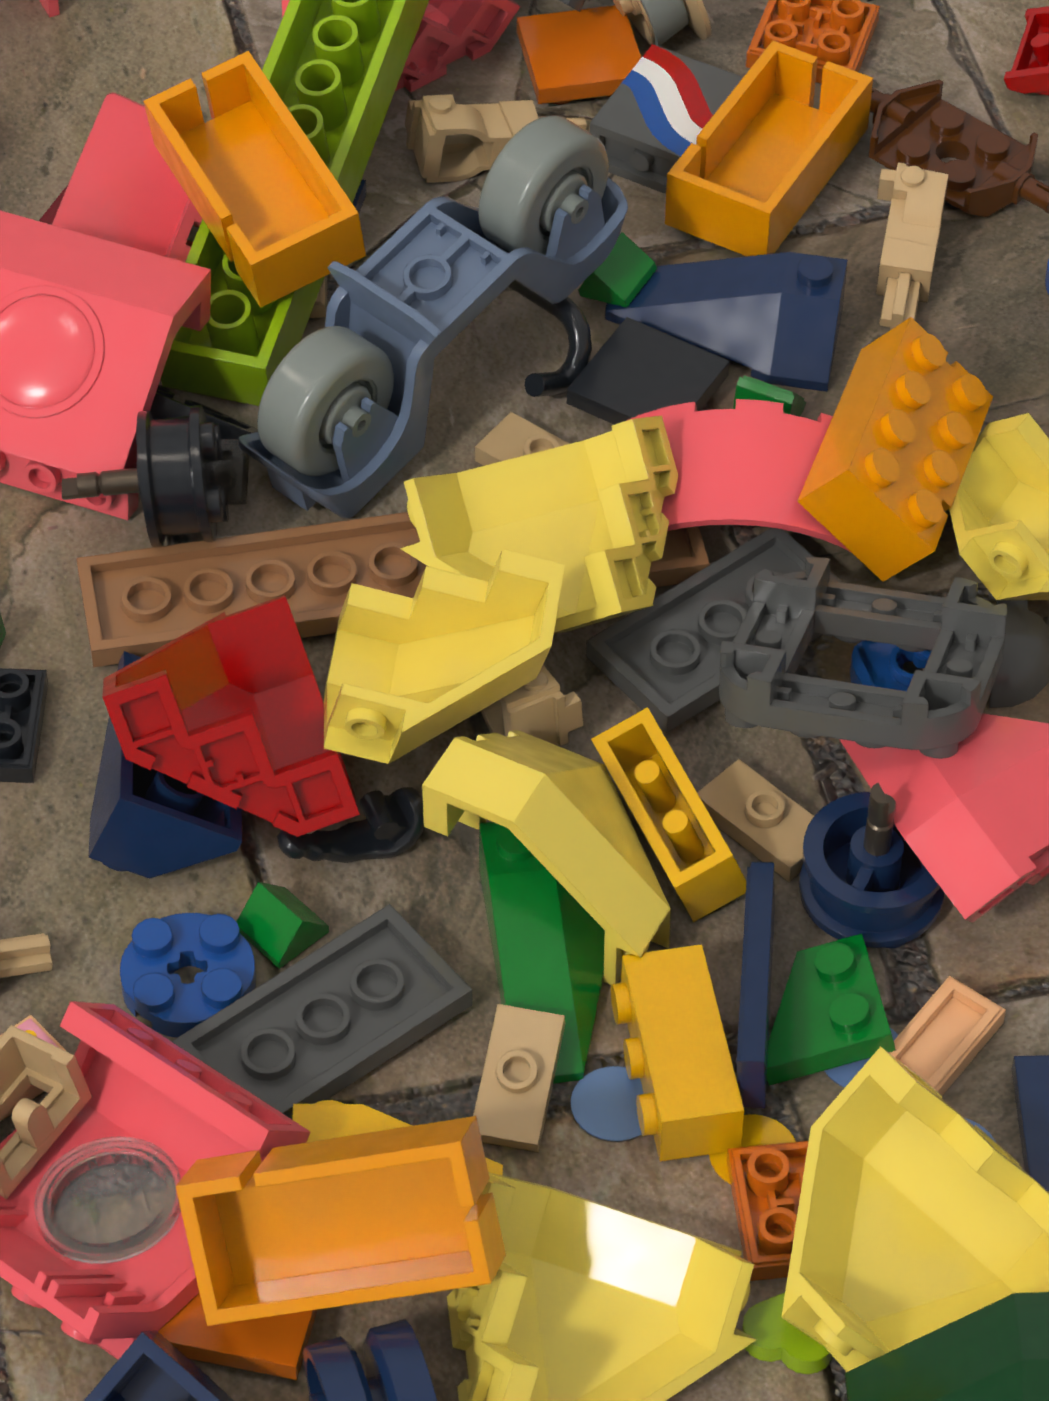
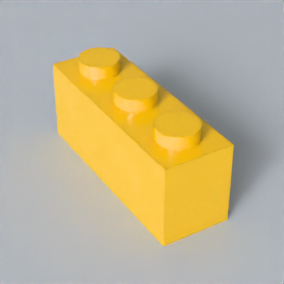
M649 708L641 710L593 737L591 740L693 922L745 894L747 881Z
M702 944L644 952L641 957L634 954L622 955L621 983L611 984V1003L616 1024L627 1023L630 1038L623 1040L628 1078L630 1080L640 1078L644 1094L637 1095L636 1106L642 1136H654L660 1162L728 1152L729 1148L741 1147L744 1107Z

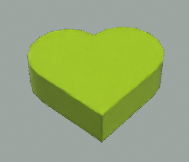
M785 1292L761 1301L748 1309L744 1315L742 1331L757 1339L745 1348L751 1356L767 1362L781 1360L787 1368L796 1373L807 1375L818 1373L829 1365L832 1355L823 1345L781 1318Z

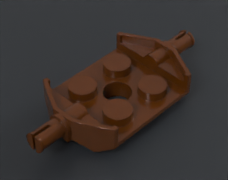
M939 79L896 90L892 94H883L872 87L870 112L873 113L872 123L874 126L870 140L869 158L890 170H897L898 163H905L909 167L918 166L924 170L949 174L945 201L967 214L988 217L1011 202L1017 205L1022 199L1027 200L1049 214V186L1035 179V176L1032 174L1038 140L1037 133L1033 132L1030 135L1029 144L1025 146L941 99L943 81ZM950 157L957 160H951L946 163L940 159Z

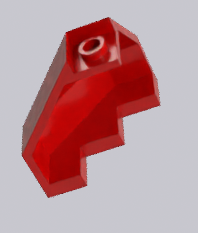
M286 595L227 616L223 612L103 679L102 697L126 760L148 770H151V768L187 784V787L234 809H237V807L271 822L274 827L296 837L360 815L355 793L341 753L324 749V702Z

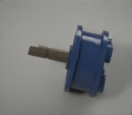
M879 783L873 785L870 792L853 793L830 802L812 818L806 829L803 841V865L800 872L799 892L802 904L809 917L828 935L840 940L862 933L866 948H898L906 942L919 937L932 926L940 914L945 893L894 825L896 802L891 796L884 794Z

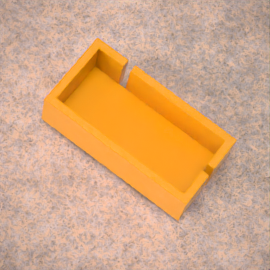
M772 41L697 135L696 144L691 143L667 173L665 225L744 256L774 254L867 131L873 78L827 61L822 70L819 110L815 109L813 105L818 57Z
M249 51L201 73L212 118L205 123L197 88L191 78L143 101L155 147L230 262L234 261L237 273L260 308L330 274L331 272L327 267L333 261L347 266L366 256L358 211Z
M912 317L861 349L797 501L882 582L935 552L948 518V514L945 511L953 505L993 396L985 389L983 383L976 376L970 374L957 361L951 365L946 361L948 352L944 349L941 342L935 336L925 331Z
M465 1117L272 1148L263 1161H261L259 1150L196 1160L175 1187L207 1326L491 1284L506 1253L493 1193L481 1194L490 1178L477 1117Z

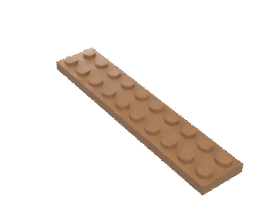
M408 512L216 538V541L212 542L202 540L76 558L93 668L119 664L124 651L144 657L223 612L227 616L286 595L301 638L336 633L339 616L351 583L414 598L427 565L400 548L420 542L417 529L412 524ZM699 526L667 531L662 559L651 562L648 579L656 587L679 584L710 565Z

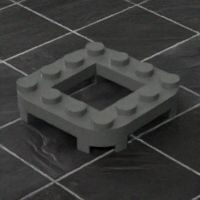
M806 557L805 571L774 576V573L770 570L763 569L754 578L753 602L733 642L722 641L720 648L719 698L725 708V720L728 724L738 728L761 726L785 730L803 738L823 736L855 741L857 744L867 748L887 746L919 750L925 756L939 759L955 755L958 752L959 742L969 737L976 730L1003 662L1007 622L1006 604L993 605L989 601L978 597V582L955 577L946 598L829 581L830 558ZM814 633L833 635L841 641L850 643L867 640L893 644L902 650L910 652L932 650L924 671L915 670L907 691L795 674Z

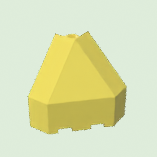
M1026 413L990 422L986 425L978 436L953 505L949 509L959 555L996 600H1049V438L1032 416Z
M662 416L630 419L612 425V431L583 441L457 473L418 477L403 481L408 496V515L412 524L417 529L420 542L400 549L429 567L484 581H489L502 549L565 564L554 634L572 631L653 606L656 586L648 579L651 562L662 559L669 520L661 511L664 497L675 494L678 480V472Z
M502 549L489 581L426 566L414 598L351 583L339 616L324 691V749L390 764L536 679L552 646L565 564Z
M519 730L509 731L507 737L498 733L479 734L476 741L465 736L454 737L422 784L424 827L447 837L457 822L479 830V823L489 820L508 828L605 930L603 982L607 984H616L621 979L622 955L634 954L641 957L644 952H647L651 941L669 948L671 908L604 764Z
M882 1047L874 1053L811 1126L781 1318L823 1345L846 1372L1013 1293L1049 1292V1192L1022 1169L1017 1160L978 1126H973L942 1099L943 1096L923 1078Z
M489 1173L490 1179L481 1194L493 1193L506 1256L491 1284L454 1289L447 1296L452 1347L465 1350L468 1379H464L457 1386L459 1401H666L757 1340L736 1328L739 1314L749 1299L750 1278L754 1268L753 1263L741 1258L742 1251L549 1186Z

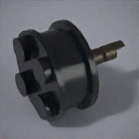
M202 405L191 406L189 416L153 419L149 410L139 411L136 425L137 468L102 471L100 474L97 472L78 473L77 478L62 479L63 500L98 497L101 493L104 496L140 493L147 533L152 547L164 546L165 538L168 536L198 533L202 534L205 542L216 541L217 523L229 521L225 485L215 484L213 461L223 459L220 427L218 423L207 422Z

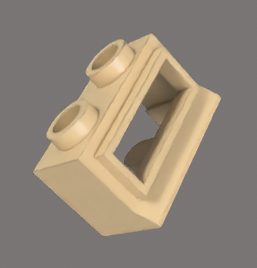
M13 1025L0 1037V1122L15 1105L12 1112V1122L16 1128L15 1134L0 1150V1195L5 1199L10 1196L92 1098L75 1055ZM31 1085L48 1093L40 1104L28 1098L18 1100Z

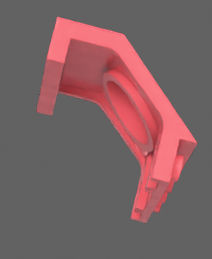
M0 210V483L124 520L130 519L138 508V493L104 496L101 493L98 497L63 500L62 479L77 478L78 473L97 472L100 474L102 471L137 468L136 425L138 412L150 411L174 338L181 326L201 331L210 320L211 269Z

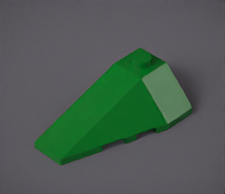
M494 822L479 823V873L501 1004L564 1015L566 1024L553 1084L580 1081L584 1078L604 977L605 930L508 828Z

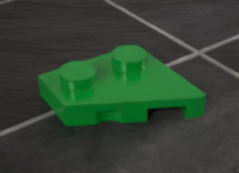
M862 933L797 951L768 1041L767 1081L769 1086L871 1058L880 1047L884 1048L887 1052L896 1051Z

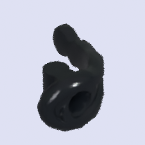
M402 787L390 795H383L381 791L368 792L359 801L366 819L347 823L337 830H317L312 834H304L299 837L281 830L277 835L279 848L289 858L301 859L305 857L311 861L329 860L332 862L349 863L358 860L387 859L399 856L415 845L424 831L422 796L413 787Z

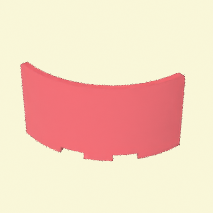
M111 92L106 95L52 225L185 262L193 244L192 241L187 240L193 225L196 227L200 226L202 217L155 147L145 106L120 94Z
M736 399L735 409L697 411L695 402H687L663 407L631 418L662 416L678 472L675 494L664 497L661 511L669 520L667 531L707 525L760 526L801 533L824 540L849 551L797 502L833 416L821 413L817 421L783 413V403Z

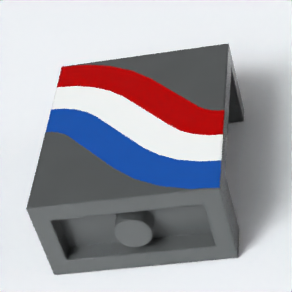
M652 44L590 122L589 133L596 136L603 143L607 151L609 173L666 194L667 173L691 143L696 144L697 135L743 77Z

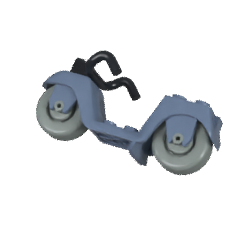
M552 115L536 119L517 132L495 159L483 184L479 208L462 204L448 196L433 198L421 207L356 271L336 261H333L327 267L339 287L333 293L328 303L325 328L306 336L282 359L268 381L261 398L257 418L258 432L240 436L238 440V445L242 451L267 468L274 489L306 511L318 502L341 518L348 519L355 516L423 449L435 357L507 287L555 316L564 325L568 334L569 349L562 366L555 372L532 373L528 375L524 383L526 392L532 397L560 395L567 392V388L589 363L592 352L589 324L583 311L568 296L608 257L621 232L628 210L627 200L622 190L608 177L609 161L603 143L596 136L564 117Z

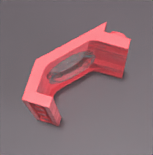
M70 1001L60 1027L81 1040L75 1052V1057L92 1098L10 1196L5 1199L0 1195V1277L13 1285L11 1293L17 1299L33 1307L46 1309L62 1320L60 1327L67 1335L87 1344L98 1345L118 1360L141 1332L159 1331L199 1293L175 1187L195 1161L259 1150L261 1161H263L272 1148L306 1143L311 1132L116 1005ZM16 1129L0 1143V1150L15 1134Z

